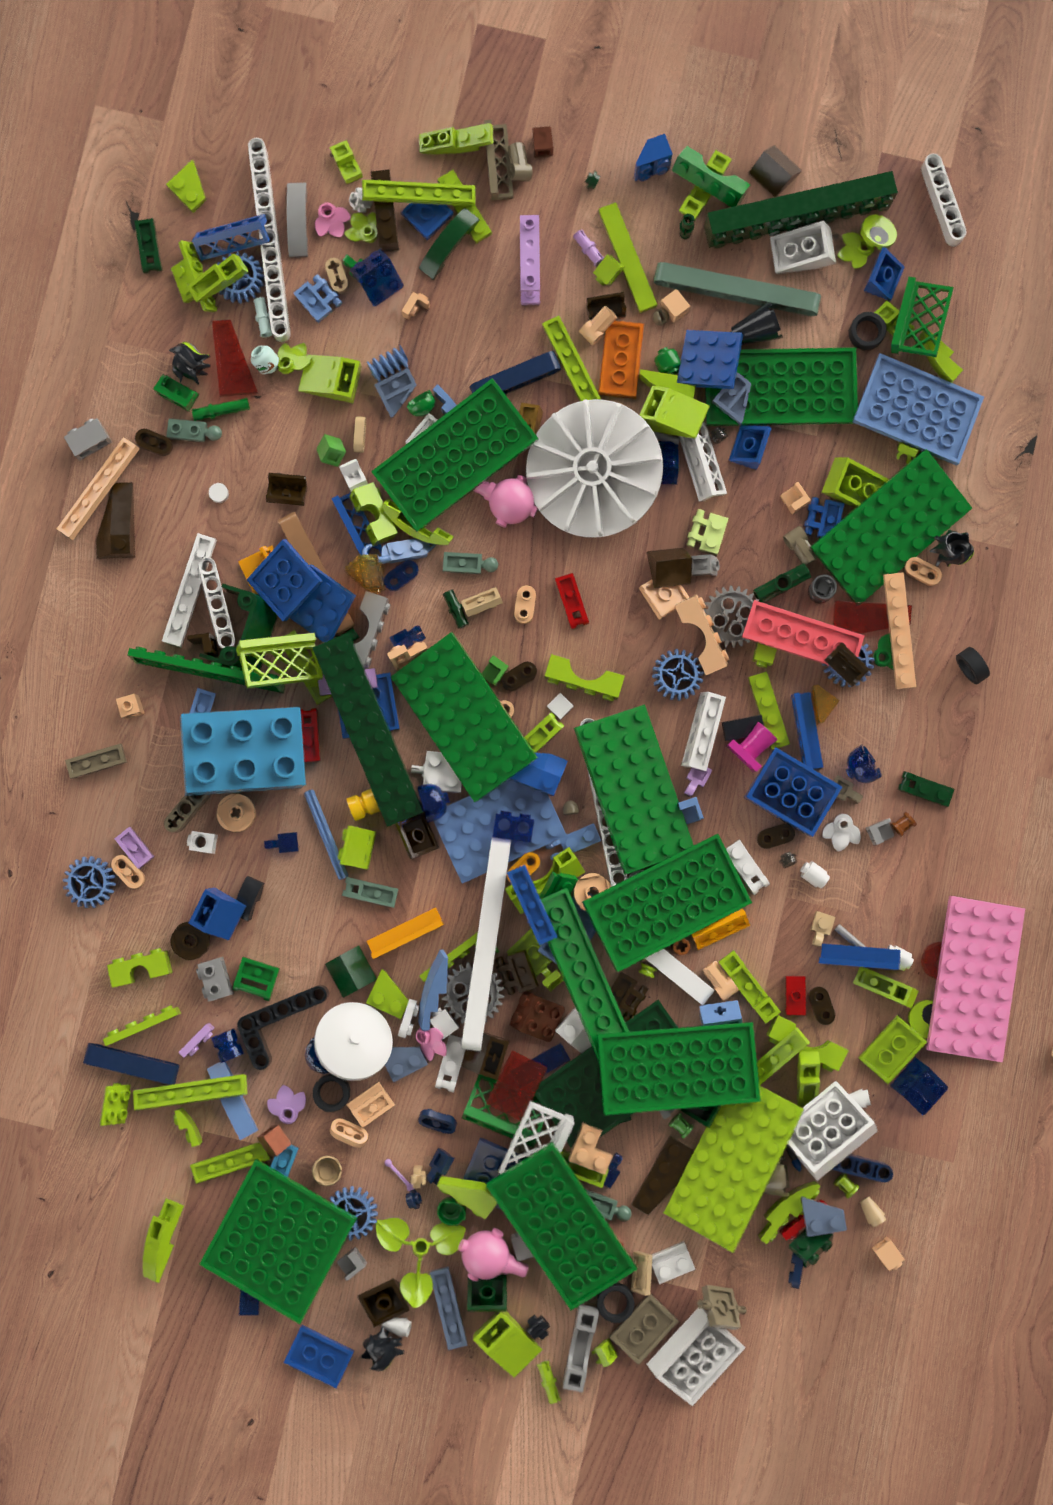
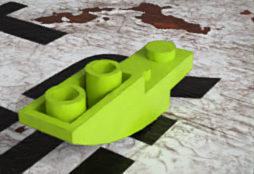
M490 123L458 130L451 127L419 134V152L421 154L465 153L478 151L481 146L493 144V125Z
M815 1181L805 1183L789 1191V1197L782 1196L764 1214V1217L769 1222L759 1233L758 1237L765 1244L769 1241L772 1242L778 1234L777 1230L781 1225L784 1226L790 1219V1213L796 1218L799 1214L803 1215L801 1197L814 1200L818 1196L821 1186Z
M167 1198L159 1217L153 1216L143 1252V1276L156 1283L160 1282L174 1247L169 1242L184 1208V1205Z

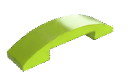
M715 150L706 166L714 173L723 176L732 159ZM695 185L680 207L679 212L684 215L692 214L696 220L712 195Z
M387 499L382 505L383 510L392 522L416 539L436 545H449L454 536L438 527L434 532L426 528L416 532L392 500Z
M734 950L718 961L765 1024L781 1013Z

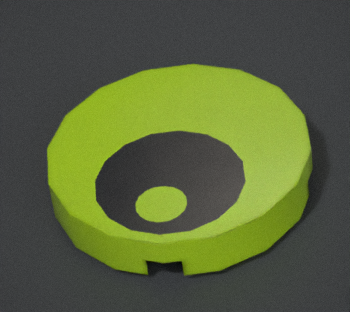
M869 215L861 224L860 233L863 240L871 247H878V250H881L882 247L890 248L897 238L894 224L881 215Z
M932 1000L917 1002L908 1013L909 1026L924 1039H928L933 1005Z

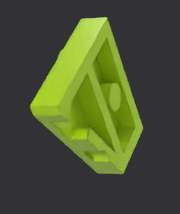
M191 160L166 185L194 213L206 201V197L196 165Z
M381 969L366 1003L402 1019L409 1000L389 977L387 972Z

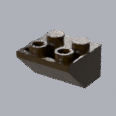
M483 1032L481 1051L466 1049L461 1066L480 1075L498 1080L510 1040Z

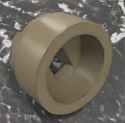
M664 309L656 310L653 315L654 323L660 326L666 324L668 313ZM659 313H662L664 320L661 319Z
M567 801L564 804V815L579 813L578 806L574 801Z

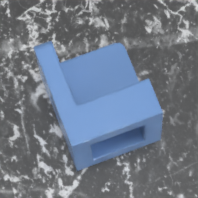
M697 797L677 803L679 810L683 812L686 824L704 819Z

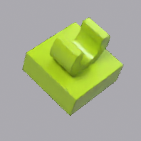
M899 442L896 459L899 460L902 454H906L905 463H909L911 456L915 458L918 449Z
M546 967L541 971L546 977L542 983L550 992L564 981L562 975L557 970L552 973Z
M610 1339L603 1340L591 1352L592 1354L597 1353L599 1359L596 1363H602L603 1367L610 1366L618 1357Z

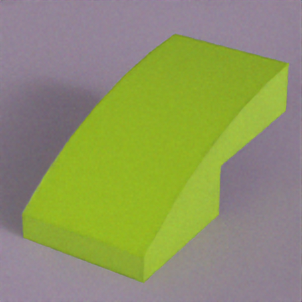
M347 140L329 147L346 185L363 178Z
M886 301L874 313L883 318L886 330L891 335H894L900 311ZM909 324L911 330L914 331L915 326Z

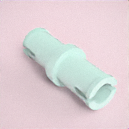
M259 297L253 300L257 314L255 319L259 324L261 337L267 338L272 336L270 317L267 312L265 298Z

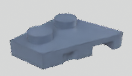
M409 368L374 384L391 418L395 416L417 386Z
M737 372L734 389H722L713 399L712 403L741 425L744 419L751 383Z
M392 1047L385 1067L392 1081L395 1082L428 1065V1062L420 1047Z
M801 1197L808 1237L847 1231L843 1209Z

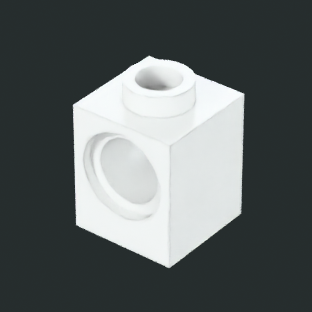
M192 831L191 835H188L187 846L192 851L215 854L218 835ZM200 837H204L206 840V844L202 848L197 844Z
M438 1008V1012L431 1014L433 1018L430 1019V1022L434 1028L441 1031L444 1036L443 1039L460 1027L452 1015L449 1014L447 1008L443 1010Z

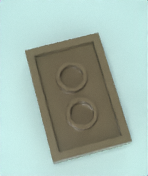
M650 1293L634 1308L632 1315L626 1321L621 1322L610 1334V1338L639 1365L679 1321Z

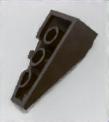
M133 482L114 483L96 538L97 559L135 558Z

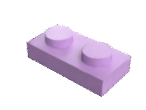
M128 827L115 838L116 842L138 869L154 858V855L132 827Z
M210 1023L206 1024L179 1053L183 1057L188 1055L192 1057L200 1049L198 1045L202 1041L206 1043L213 1036L211 1032L215 1028Z

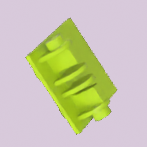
M113 1083V1086H106L100 1126L125 1123L131 1095V1084L121 1085V1083Z

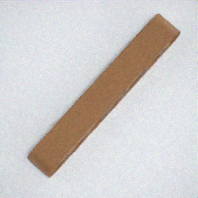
M295 511L279 519L278 522L292 547L308 565L312 564L328 575ZM348 612L337 630L338 635L355 626Z

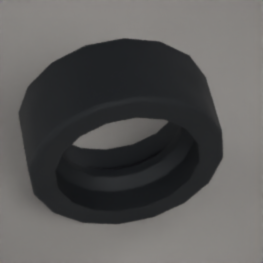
M863 312L857 315L849 328L851 343L856 348L864 351L878 347L886 334V324L883 318L873 312ZM863 321L873 322L878 328L877 338L871 342L860 339L856 331L857 326Z
M968 647L956 655L958 666L972 683L977 685L990 676L989 667L974 648Z
M332 1074L323 1076L316 1082L313 1088L315 1104L326 1112H335L342 1109L350 1098L351 1089L349 1083ZM334 1081L342 1087L343 1096L338 1103L327 1104L322 1100L320 1090L326 1082Z
M615 1283L599 1293L597 1296V1308L600 1315L611 1323L626 1321L634 1310V1298L631 1290L624 1284ZM619 1291L626 1296L627 1306L622 1313L612 1314L606 1310L604 1299L608 1293Z

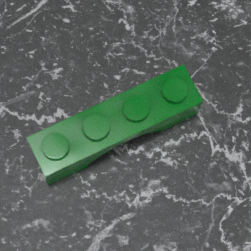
M688 146L678 155L671 170L730 207L738 206L751 185L736 175L722 176L714 173L705 165L703 155Z

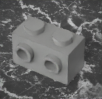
M97 418L86 421L84 426L74 428L67 433L68 435L64 436L71 451L79 461L112 443L104 426Z
M223 957L197 964V976L203 982L202 993L204 998L208 999V1002L234 994Z

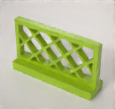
M315 633L239 641L236 651L237 655L240 656L246 687L255 688L322 680V670L312 647H315ZM311 649L312 657L308 659L300 654L302 650ZM286 651H289L292 654H294L295 657L292 659V661H289L288 659L283 657L282 654ZM271 653L277 658L273 663H270L263 658L264 655ZM252 655L258 660L254 665H251L246 661L245 656ZM297 657L306 662L303 669L293 663ZM279 659L288 665L284 671L275 666ZM260 661L269 667L265 674L256 668ZM310 665L316 669L317 674L310 675L304 670ZM291 667L299 672L297 677H291L286 674L287 670ZM273 669L281 676L278 679H272L267 674ZM252 671L262 677L260 681L251 682L249 675Z

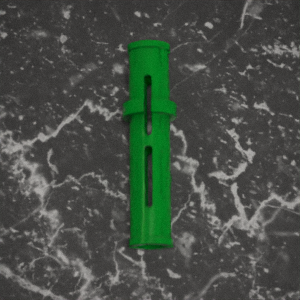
M248 398L221 404H208L206 407L191 410L194 421L207 418L215 419V417L250 410Z

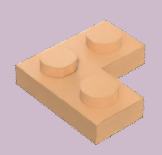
M417 642L408 650L405 645H398L393 647L387 655L396 671H398L428 648L425 642Z
M582 1123L568 1160L606 1174L612 1155L595 1148L602 1132L601 1129Z

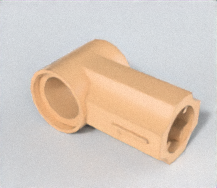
M604 306L592 320L583 325L579 332L593 346L604 336L605 330L617 317L612 310Z
M716 960L702 970L713 984L714 990L723 1002L739 991L736 984L729 976L727 977Z

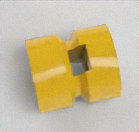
M371 789L361 792L360 797L353 795L346 798L355 821L363 819L366 813L373 815L380 812Z

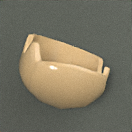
M328 1155L316 1160L312 1168L314 1179L323 1186L334 1185L340 1179L342 1167L338 1159Z

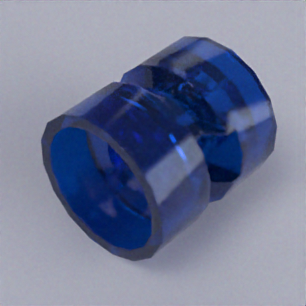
M235 1028L211 1038L214 1048L219 1050L217 1056L220 1063L244 1054L241 1044L236 1042L238 1036Z

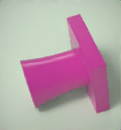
M757 722L753 730L740 745L733 739L726 747L752 772H757L762 766L755 759L770 745L775 743L777 738L765 726Z

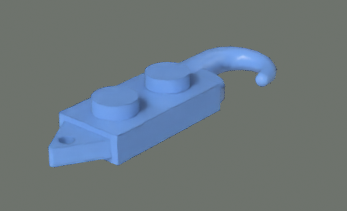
M416 538L386 543L381 549V556L374 558L367 554L368 549L373 546L368 544L362 550V557L371 565L397 563L425 558L436 547V544L427 543Z

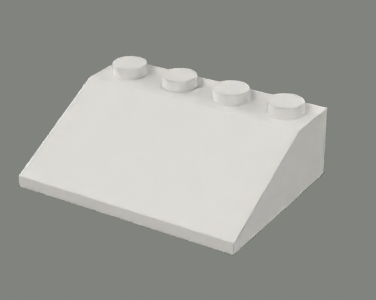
M835 1081L803 1107L805 1110L787 1145L818 1181L877 1132L875 1122Z
M697 1308L647 1365L658 1380L693 1406L745 1349V1346L727 1329L710 1327L706 1310Z

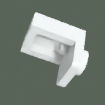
M357 459L339 467L351 492L355 488L368 484Z

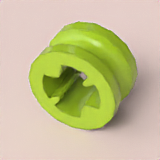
M641 963L642 969L638 972L655 978L654 972L658 969Z

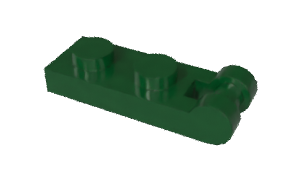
M154 219L134 221L143 273L147 274L153 270L157 272L163 271ZM154 258V262L148 263L147 259Z
M903 771V780L897 790L949 807L954 788ZM910 781L915 782L913 788L908 787Z

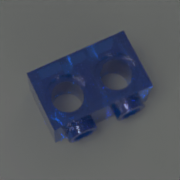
M500 811V814L495 816L492 837L531 843L534 819H531V815L519 814V817L512 816V812ZM503 819L508 820L510 823V827L507 830L499 828V822ZM522 822L529 825V830L526 833L518 831V825Z

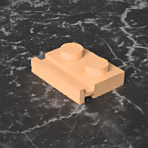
M377 1082L346 1105L363 1128L395 1104L381 1083Z

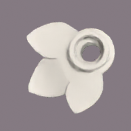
M847 814L836 816L834 822L827 824L822 832L823 838H832V844L838 852L844 850L849 842L859 844L861 839L858 827L853 825L852 818ZM842 821L847 822L846 826L841 827L840 823Z

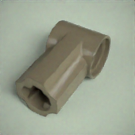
M522 142L510 144L508 147L510 159L509 179L512 181H530L532 166L527 163L525 145Z
M801 526L796 527L783 536L785 544L790 550L794 551L801 563L808 565L818 558L811 550L807 534Z

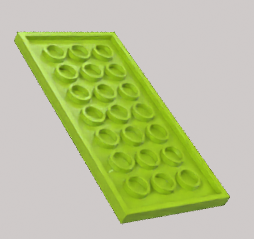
M760 1085L761 1102L721 1106L711 1127H706L664 1211V1214L732 1253L735 1252L805 1110Z

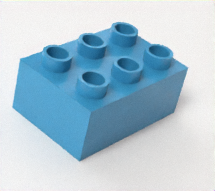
M300 707L181 714L180 730L185 796L295 789L306 785Z

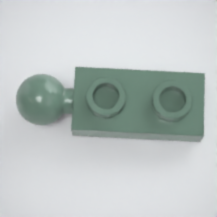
M179 419L168 420L166 437L169 439L205 442L206 436L212 441H217L222 436V430L218 426H210L207 429L206 422Z
M444 552L443 572L481 574V568H484L487 572H494L498 569V561L493 557H489L484 561L482 560V554Z
M585 1189L604 1218L612 1220L613 1215H616L622 1222L628 1221L631 1218L632 1213L629 1207H616L618 1200Z

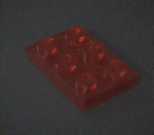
M512 1050L486 1104L521 1121L548 1068Z

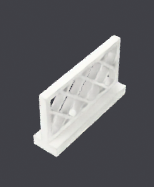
M530 1101L500 1166L499 1173L502 1174L507 1171L505 1168L508 1163L515 1161L518 1164V1159L531 1156V1154L539 1151L551 1142L555 1144L561 1153L574 1125L573 1116L569 1114L563 1115ZM532 1108L540 1111L542 1117L532 1121L530 1118ZM552 1117L560 1119L557 1126L549 1127L547 1119ZM544 1121L547 1129L537 1133L534 1124ZM531 1126L534 1135L524 1138L521 1133L522 1130ZM549 1133L551 1137L550 1143L541 1145L539 1137ZM536 1138L539 1147L528 1150L526 1142ZM523 1143L526 1152L516 1156L514 1152L515 1146Z

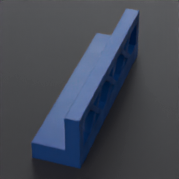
M265 214L197 232L192 242L200 260L203 261L268 243L270 239L264 227L267 219ZM259 229L263 238L256 239L252 237V231ZM240 235L246 238L245 243L239 244L234 241L235 236ZM224 240L230 244L228 248L223 249L217 246L218 241ZM206 244L212 247L211 253L204 254L201 245Z
M351 492L340 498L337 495L331 499L362 557L364 545L366 546L368 543L362 542L360 538L362 532H366L364 526L365 524L368 526L369 521L364 511L357 513L355 508L352 511L345 509L342 502L350 499L349 495ZM354 514L363 518L361 527L353 525ZM380 544L377 545V546H374V547L372 546V547H371V548H374V549L379 550L380 553H381L382 547H381ZM369 548L368 551H367L368 556H369V553H370L371 548ZM363 559V561H364V563H365L367 569L370 568V567H372V566H374V565L368 564V563Z
M811 692L794 693L791 695V702L802 763L812 769L823 768Z
M523 865L507 872L538 944L541 945L556 938L557 934L526 866Z
M822 944L819 963L899 970L901 950Z

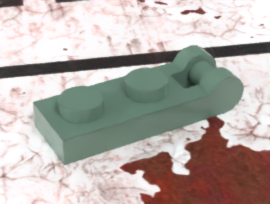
M346 877V889L343 890L342 896L395 908L398 888ZM354 885L359 886L358 893L353 892Z

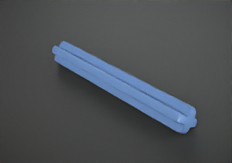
M313 789L308 790L304 793L336 875L339 880L348 877L345 866L340 864L341 860H338L339 851L315 791Z

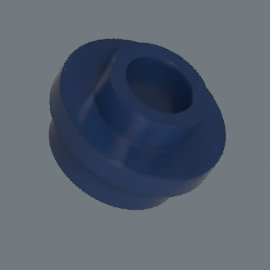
M415 1189L410 1190L406 1194V1203L410 1209H419L422 1203V1197Z

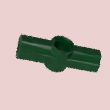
M802 563L753 590L756 599H759V602L765 603L810 579V571ZM778 580H784L787 584L786 588H780L777 584Z

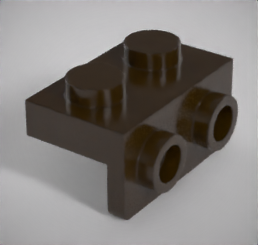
M282 473L268 474L269 484L266 502L304 506L307 493L306 476Z

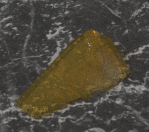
M378 554L358 555L353 559V562L348 563L349 566L344 567L346 574L365 591L380 594L381 591L385 590L384 567Z

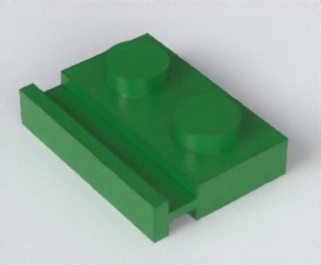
M552 872L539 897L542 899L564 888H568L571 895L578 879L575 875Z

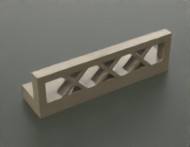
M484 120V124H492V120ZM507 124L493 125V131L503 130L504 136L500 141L493 137V144L486 145L491 200L513 198L512 180L509 179L508 173L510 159ZM498 147H501L506 153L501 159L495 155ZM500 165L507 169V173L503 177L496 173ZM504 183L509 187V193L498 194V187Z

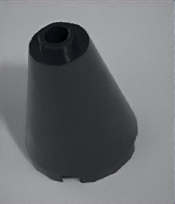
M771 301L731 327V332L743 334L742 345L783 338L782 334L778 335V331L781 329L773 309L769 310V306L772 305Z

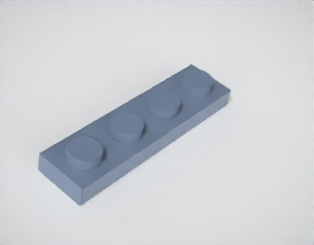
M449 1266L430 1271V1276L433 1281L434 1294L448 1350L467 1346L466 1334Z

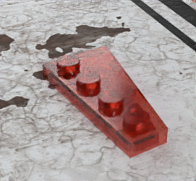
M231 319L212 321L220 397L258 394Z
M834 601L833 626L858 634L888 629L887 606L883 603ZM907 605L910 625L912 605Z

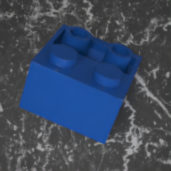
M665 134L646 141L635 165V182L638 180L646 181L653 175H663L670 170L673 153Z
M215 887L204 890L189 924L204 933L230 940L246 905Z

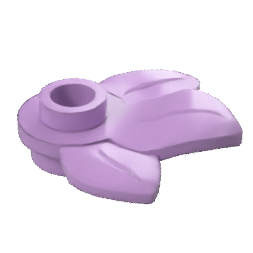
M282 1085L279 1089L277 1099L267 1100L269 1111L277 1115L284 1124L295 1122L298 1112L306 1104L304 1092L294 1095L293 1091L286 1085ZM291 1111L292 1116L286 1117L285 1112Z

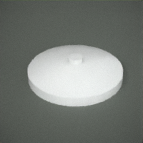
M349 1002L335 1006L323 1016L315 1031L314 1047L320 1063L328 1072L340 1079L358 1081L375 1075L386 1064L392 1051V1033L386 1019L376 1009L366 1004Z

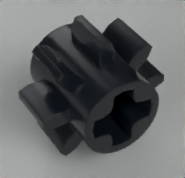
M534 1314L527 1320L529 1326L526 1327V1330L534 1340L538 1337L543 1340L549 1335L547 1329L550 1328V1325L542 1315L537 1318Z

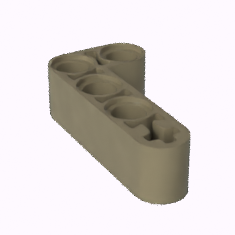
M212 794L203 795L201 799H197L195 795L184 796L164 821L166 830L176 833L181 832ZM185 804L191 806V811L188 814L183 812ZM172 820L177 821V822H176V824L178 825L177 827H172V826H173V824L171 823Z

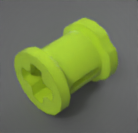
M847 1173L840 1174L833 1182L835 1186H838L845 1193L847 1199L853 1196L859 1189V1185L854 1184L847 1177Z

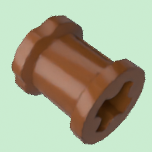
M907 812L898 821L891 823L893 829L901 837L904 835V832L917 825L912 816Z
M685 938L672 944V950L679 955L687 954L690 949V943ZM679 941L686 944V946L683 947V951H681L680 949H676V946L679 945Z

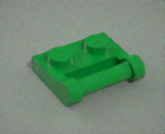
M242 957L232 990L237 992L239 990L262 997L265 1001H270L280 968ZM246 978L268 986L266 990L242 983V979Z

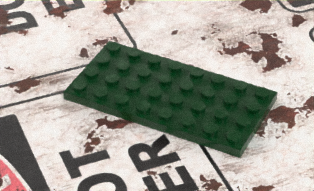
M659 999L625 1022L629 1032L678 1028ZM592 1046L531 1089L543 1107L563 1115L569 1114L573 1116L574 1125L566 1140L571 1149L582 1123L601 1129V1137L634 1114L604 1115L600 1065ZM552 1117V1121L557 1126L560 1119Z

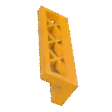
M435 907L367 940V944L372 952V958L375 959L445 924Z

